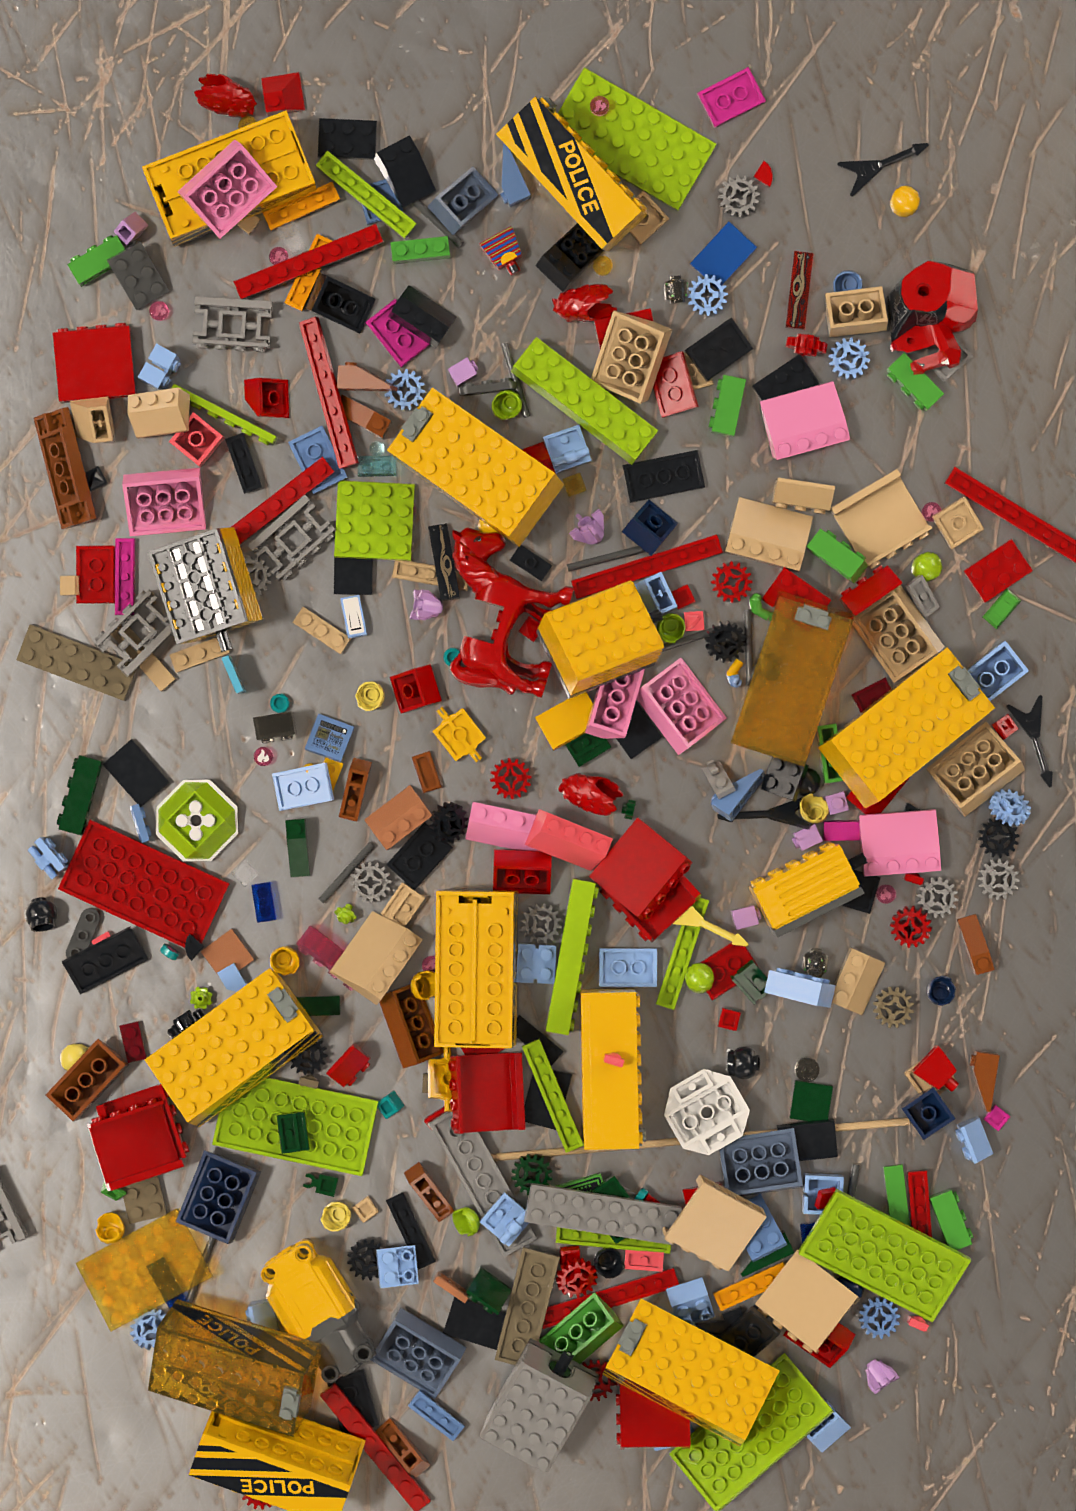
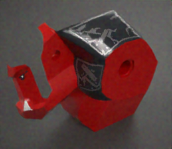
M927 261L908 273L887 296L891 351L897 350L909 353L934 344L939 348L937 353L910 363L911 370L914 372L913 375L924 374L927 370L945 365L949 369L958 366L962 354L953 333L970 328L976 322L978 313L974 272L947 263Z

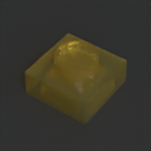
M581 473L562 479L568 497L587 491Z

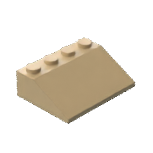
M614 310L591 379L601 387L640 404L648 401L673 329L650 320Z
M739 497L724 553L799 572L813 517Z
M901 585L853 618V626L894 683L945 647Z
M987 722L926 768L964 817L1025 770L1021 760Z
M372 911L330 970V973L377 1005L423 939L409 929Z

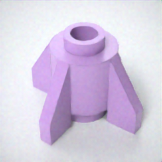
M597 509L591 514L593 518L590 516L582 518L579 514L575 515L579 520L578 528L573 529L569 533L570 536L576 541L591 545L601 542L604 536V515L601 511Z
M414 589L413 595L415 600L410 619L427 620L437 617L442 613L443 603L440 598L436 597L429 590Z
M874 1359L866 1365L867 1369L865 1372L867 1374L868 1386L874 1394L879 1393L882 1388L900 1378L893 1368L884 1364L881 1360L877 1361Z

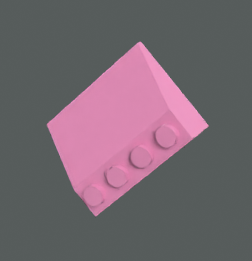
M234 140L187 182L178 193L216 236L221 239L277 186L243 145Z
M833 381L759 401L772 457L776 460L850 440L846 419Z
M200 468L123 475L122 486L130 536L206 529Z
M679 658L639 688L636 700L678 755L727 719L682 658Z
M936 809L859 815L861 853L863 852L868 862L862 865L864 877L941 871Z

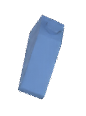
M503 144V192L500 195L504 204L508 203L512 207L531 198V194L510 149Z
M759 769L732 783L736 791L721 799H718L716 794H714L711 800L713 810L732 822L764 781V771Z

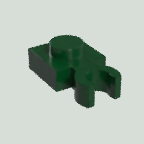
M628 800L627 803L623 802L621 814H625V819L632 820L636 801Z
M306 1173L305 1177L311 1178L312 1183H304L303 1187H316L315 1193L334 1197L338 1177L320 1173L318 1179L313 1174Z

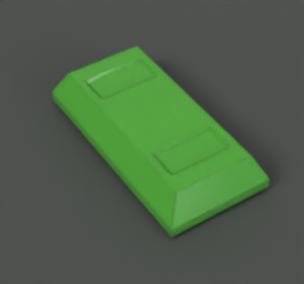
M1007 588L982 618L997 630L1022 600Z

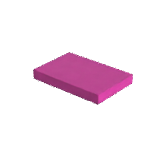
M749 67L697 93L714 128L766 102Z
M394 299L365 323L402 368L430 346V344L388 317L397 302Z

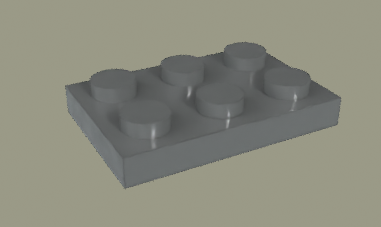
M141 241L107 259L136 310L169 292L168 287Z

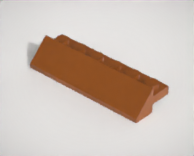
M60 408L34 417L61 529L91 522L96 519L95 509L69 408Z

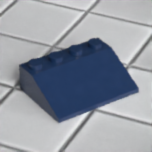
M204 1150L176 1222L226 1244L233 1243L261 1171Z

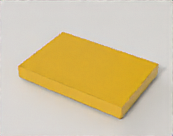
M587 692L567 699L535 717L553 751L585 734L593 705Z

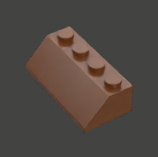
M410 984L386 992L379 1003L402 1067L414 1066L443 1054L442 1047H434L435 1026L426 1001L415 998L411 992Z
M97 1039L48 1091L46 1096L72 1121H77L129 1064L116 1051L100 1039Z

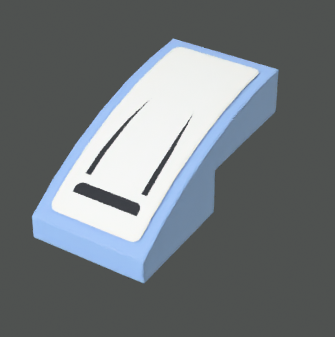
M359 595L340 598L348 639L367 635Z

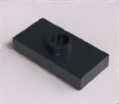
M522 545L517 548L510 559L512 563L541 582L552 567L551 564Z

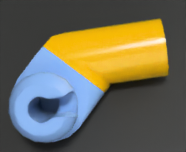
M737 658L727 671L728 682L735 688L740 687L742 684L738 671L744 664Z

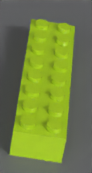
M537 337L512 367L511 373L631 465H633L658 432L656 428Z
M572 878L546 1032L569 1035V1031L573 1032L575 1019H572V1014L577 1012L578 1000H575L576 993L580 994L582 981L578 980L579 975L584 973L585 962H582L583 955L587 956L589 945L585 941L586 936L590 937L592 925L589 924V919L594 917L595 906L592 905L593 898L597 899L599 887L595 886L596 883L592 881Z

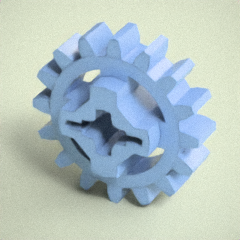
M705 274V279L698 276V282L692 280L693 288L688 287L691 294H688L687 297L692 300L688 304H694L693 311L699 309V315H702L704 311H706L707 316H710V311L717 314V308L724 309L721 305L722 302L727 303L724 296H727L728 293L723 291L727 286L720 285L721 279L715 281V275L711 279H709L708 274ZM703 283L702 290L695 292L697 287ZM711 283H714L720 291H714L711 288ZM707 287L709 293L713 294L712 297H709L708 304L706 298L702 296V294L706 293ZM715 298H720L719 302L712 307V302ZM695 299L703 301L704 308L698 305Z
M853 337L850 338L849 342L843 338L842 344L837 341L835 343L837 348L832 347L830 349L833 354L828 355V358L832 359L829 366L834 365L835 368L832 372L838 371L839 378L844 374L845 380H848L849 375L856 379V373L861 376L863 374L861 369L867 370L868 367L865 363L870 362V359L866 358L869 355V351L864 352L866 345L860 346V340L854 343ZM850 346L858 349V352L851 350ZM842 348V356L836 358L838 351ZM847 354H849L850 357H855L851 361V363H849L848 360H843L846 358ZM862 359L861 365L856 369V361ZM840 365L847 367L848 371L840 368Z
M399 369L398 375L391 373L392 380L386 379L387 382L393 385L399 378H402V381L398 385H394L397 387V391H388V393L384 394L385 397H390L388 403L394 402L395 409L401 406V411H404L405 407L412 410L411 405L413 404L418 407L417 401H423L420 395L425 394V390L421 389L425 384L419 383L421 376L414 377L415 371L408 374V369H405L404 373H401ZM409 378L416 383L417 387L411 386ZM406 382L407 389L410 391H407L403 398L402 391L399 389H402ZM392 393H397L400 396V402L393 397ZM411 395H416L413 400L407 402Z
M1003 789L1000 792L996 791L989 802V809H992L991 815H996V820L1001 819L1002 824L1008 822L1009 826H1012L1013 823L1016 826H1019L1020 823L1024 824L1030 815L1031 807L1027 806L1029 801L1023 800L1024 795L1018 796L1017 791L1012 793L1010 789L1007 792Z
M154 1307L151 1312L147 1308H145L144 1314L138 1312L139 1318H133L135 1324L130 1325L134 1330L130 1332V1335L134 1337L133 1341L136 1344L138 1343L140 1348L145 1346L147 1350H150L151 1346L156 1350L158 1344L164 1346L163 1340H169L167 1333H172V1330L168 1328L172 1325L168 1321L169 1316L164 1314L162 1310L157 1312V1309Z

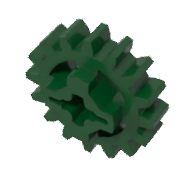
M527 1153L526 1159L520 1156V1163L514 1162L517 1168H513L511 1172L516 1175L512 1176L511 1179L517 1181L514 1186H520L521 1193L527 1190V1195L529 1196L530 1186L525 1185L527 1183L550 1186L547 1180H552L553 1177L548 1174L552 1173L553 1170L552 1168L547 1169L550 1163L549 1161L543 1162L544 1156L538 1159L537 1153L533 1157H530V1154ZM529 1162L538 1163V1165H531ZM523 1167L524 1174L519 1177V1171ZM529 1171H531L532 1173L536 1172L535 1178H533L532 1176L528 1177ZM544 1171L545 1177L544 1180L541 1182V1179L539 1177L540 1174H542Z

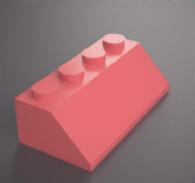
M539 809L525 845L592 871L606 857L613 839Z

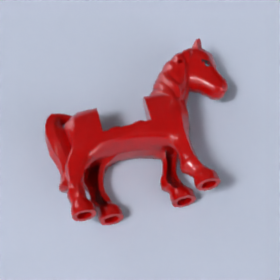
M469 527L464 528L461 532L453 530L452 536L455 540L453 560L455 568L459 571L460 576L467 585L472 588V591L475 593V600L504 609L503 611L499 610L496 622H499L498 629L493 630L491 640L494 641L493 644L467 636L463 637L460 653L451 662L449 667L452 675L459 682L479 688H500L509 695L514 694L516 689H518L522 693H529L542 698L552 663L549 661H543L540 664H523L510 656L507 641L514 624L523 612L528 613L541 622L545 613L555 610L543 609L534 603L542 604L547 608H552L560 603L568 605L570 604L574 587L565 586L557 592H544L526 587L511 576L498 572L487 562L491 555L503 550L506 541L503 535L498 532L482 533ZM462 661L466 667H462L460 662Z

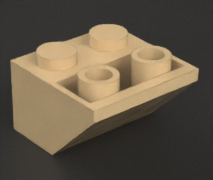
M108 397L70 401L77 438L92 443L113 441L115 430Z

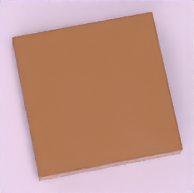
M230 929L200 951L216 973L233 963L238 970H241L254 960L233 929Z
M440 1271L436 1273L433 1279L434 1283L463 1303L467 1302L469 1298L465 1288Z

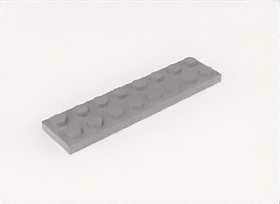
M453 1111L429 1123L481 1218L504 1192L516 1201L479 1132L455 1134L451 1128ZM530 1224L525 1227L509 1247L506 1244L504 1245L497 1236L489 1231L503 1257L537 1239Z
M531 1183L524 1221L675 1245L665 1240L662 1228L665 1226L670 1229L681 1213L682 1208L681 1206Z

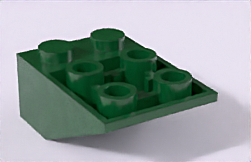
M480 1266L468 1282L466 1292L470 1300L475 1303L478 1301L482 1303L483 1309L488 1313H496L498 1315L512 1288Z

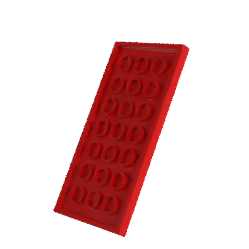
M90 819L58 890L185 948L186 939L189 934L194 936L200 943H203L230 883Z

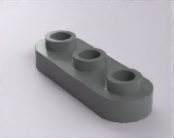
M503 378L497 383H493V380L481 381V385H474L473 382L463 383L462 387L459 388V395L471 396L517 389L516 381H512V378Z
M87 908L81 913L66 949L67 958L73 956V950H77L79 953L90 946L100 922V913L96 909ZM88 914L93 916L92 921L87 920ZM80 932L86 934L85 939L79 937Z

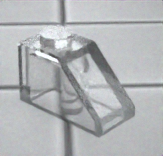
M294 221L276 228L290 259L308 251Z

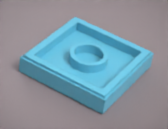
M229 655L222 657L235 692L238 694L246 692L232 657Z

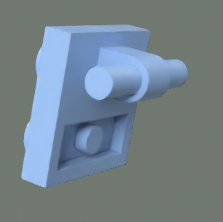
M579 425L543 437L556 473L592 461Z
M40 837L34 842L43 852V855L34 846L28 849V852L36 860L37 866L41 871L44 870L51 880L57 876L50 866L51 863L58 872L68 868V859L62 852L58 853L55 850L56 844L51 838Z
M505 1192L479 1221L508 1247L529 1224L524 1221L526 1210Z
M415 1245L376 1249L380 1288L419 1284Z

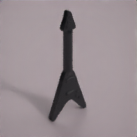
M912 144L911 148L881 161L838 162L837 165L857 174V179L850 196L853 197L882 168L914 154L918 156L929 144Z
M1042 695L1038 696L1029 713H1024L1008 704L1006 706L1033 742L1042 774H1040L1041 778L1049 788L1052 787L1053 772L1049 771L1039 738Z
M803 797L798 798L796 802L790 801L767 811L739 812L734 820L768 818L804 829L810 828L806 821L795 814L800 809V802ZM717 814L718 819L731 822L722 815Z

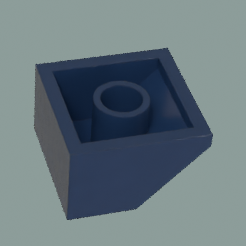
M648 499L622 530V533L652 556L678 523Z
M934 1087L916 1094L901 1105L902 1110L923 1140L956 1119Z

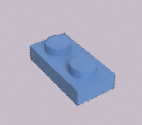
M139 804L130 806L140 842L150 841L151 831L148 825L145 826L143 819L146 818L143 807H139Z

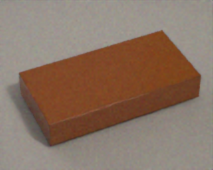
M430 751L413 756L412 760L423 793L441 788L442 786Z

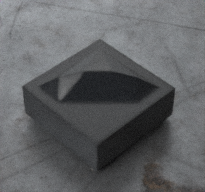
M99 466L86 472L90 492L108 484Z

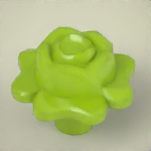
M346 904L343 908L337 907V910L334 911L339 922L348 924L354 922L357 918L354 912L351 911L353 908L351 904Z
M196 987L195 991L191 992L190 1003L194 1004L195 1009H206L207 1005L212 1004V993L208 992L206 987Z

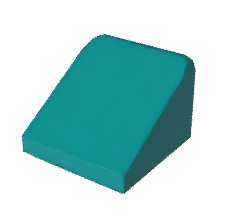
M392 1091L378 1101L377 1108L385 1119H388L403 1108L404 1103L396 1092Z

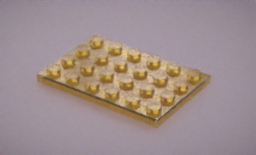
M178 1208L121 1238L117 1243H112L76 1263L110 1332L213 1277L189 1228L176 1222L180 1212Z

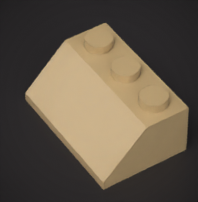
M882 286L825 293L826 316L830 338L887 331L888 318Z
M179 387L128 395L127 414L136 438L189 431L190 395Z
M778 477L775 480L772 503L776 504L777 508L787 509V506H793L797 511L806 512V509H813L816 514H825V511L829 512L831 509L835 486Z
M849 948L834 983L836 987L832 1003L863 1015L885 962Z

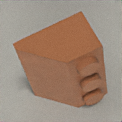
M409 785L364 820L384 848L388 850L431 818L433 814L411 785Z

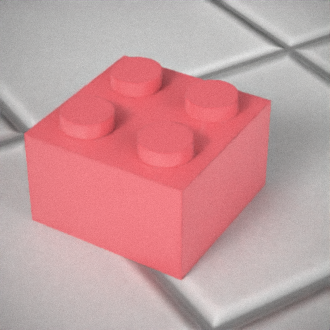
M192 412L189 416V431L175 433L169 442L201 468L225 438Z

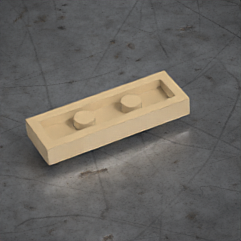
M302 607L292 622L339 654L343 652L351 638L348 639L347 635L305 607Z
M216 637L172 653L169 656L175 672L178 673L229 654L230 651L221 652Z

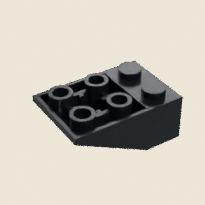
M577 223L542 255L535 266L564 292L604 250Z

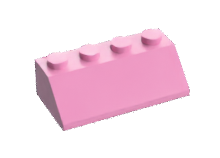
M645 669L597 688L585 733L603 739L626 737Z
M473 802L466 840L514 850L539 851L525 845L536 815Z

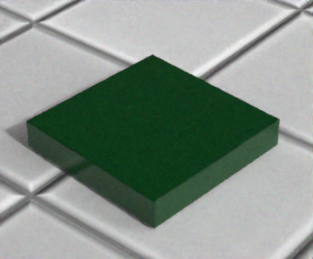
M795 1080L789 1118L803 1121L828 1120L833 1086Z

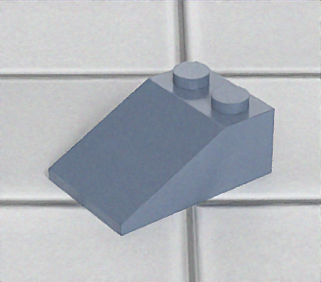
M471 167L436 196L428 205V208L448 231L454 235L491 203L498 194L474 167Z

